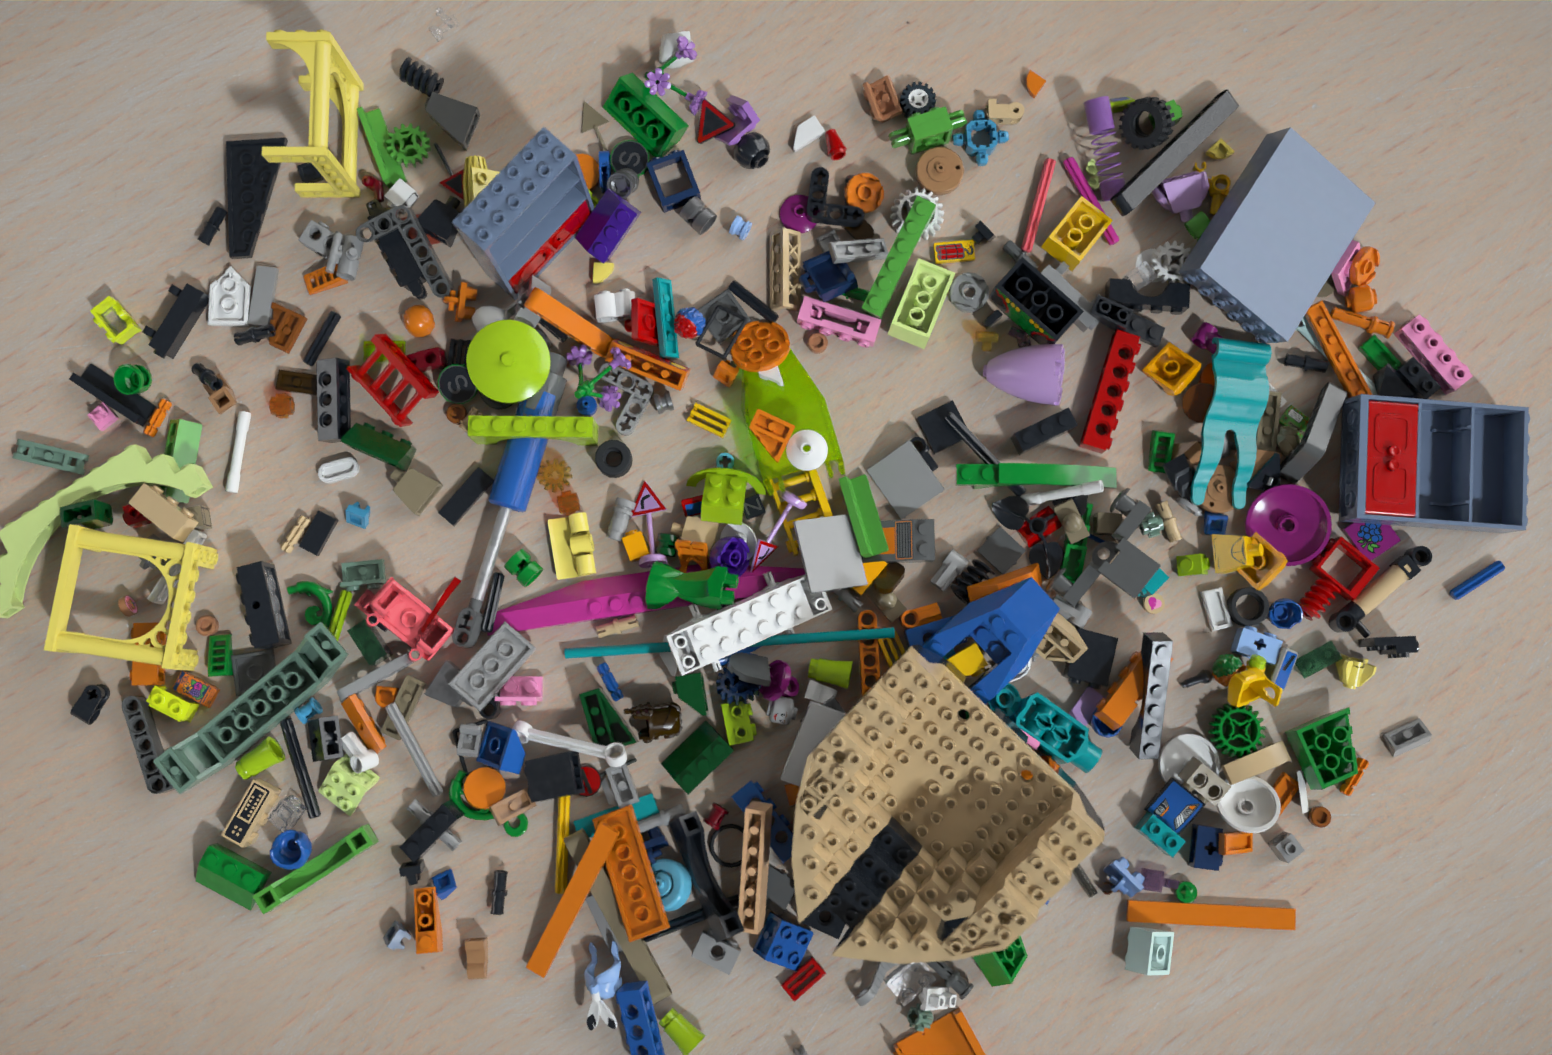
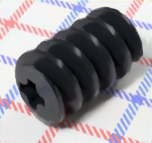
M407 57L400 67V80L411 87L413 86L414 89L420 90L421 93L427 94L428 97H431L432 92L439 94L443 87L444 78L439 79L438 73L435 72L432 75L431 69L425 71L426 67L424 65L419 66L417 61L412 63V58Z
M976 559L972 560L973 566L968 565L966 567L968 573L964 571L961 573L963 579H956L958 585L951 584L950 586L953 593L966 605L969 604L966 600L967 597L969 598L967 587L983 582V579H990L987 575L988 573L995 575L989 566Z

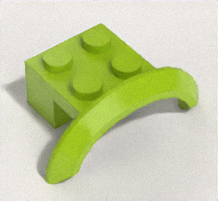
M715 467L697 471L687 479L686 486L696 487L699 481L706 478L701 505V521L742 525L747 483L755 489L756 494L766 495V488L756 477L732 468Z

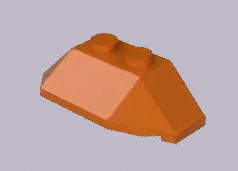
M1034 563L968 586L967 591L970 602L1030 577L1041 587L1043 582L1039 563Z

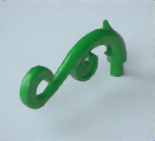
M311 581L297 582L296 585L288 586L287 591L289 595L299 592V594L305 593L308 597H311V594H313L320 600L323 607L322 615L317 616V612L321 608L310 606L305 611V619L312 625L322 622L328 629L332 619V603L328 594L333 591Z
M458 770L455 778H452L450 782V800L469 819L483 821L494 819L490 809L476 811L464 804L461 795H464L462 781L466 773ZM524 813L517 816L520 820L518 827H511L509 821L504 823V829L511 837H518L526 832L528 819Z

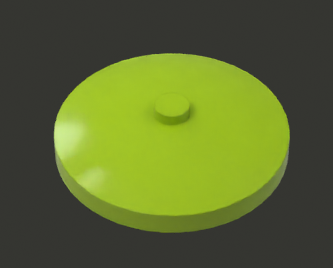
M501 320L485 326L474 336L467 351L466 363L470 379L483 395L497 402L518 403L531 398L544 386L550 373L551 359L545 340L534 328L520 321Z

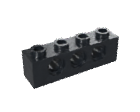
M340 358L317 360L318 441L328 443L340 442L342 437L351 429L350 372L347 370V367L350 366L349 360Z

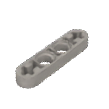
M408 653L341 688L337 691V694L341 701H345L349 696L361 693L410 666L413 662L408 659Z

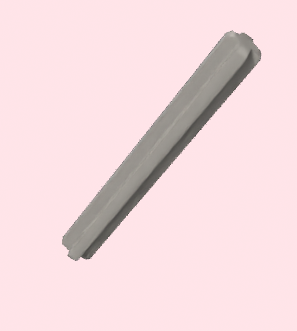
M393 702L387 705L385 709L432 796H438L443 792V789L397 704Z

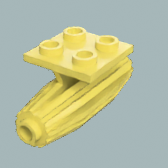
M474 155L465 159L463 173L464 209L500 173L488 170L484 157Z

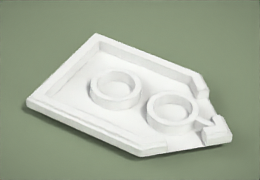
M231 266L218 280H215L209 286L207 325L249 326L251 286Z

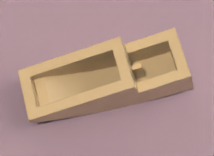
M1279 741L1258 751L1251 752L1249 755L1235 759L1221 767L1229 784L1233 785L1286 763L1291 758L1283 741Z

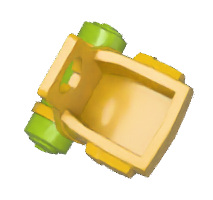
M1251 655L1250 660L1246 662L1247 670L1236 673L1230 679L1227 701L1238 708L1248 705L1258 698H1262L1271 705L1278 706L1283 691L1282 688L1269 680L1264 674L1266 659L1260 655ZM1271 687L1275 691V697L1271 698L1265 688Z

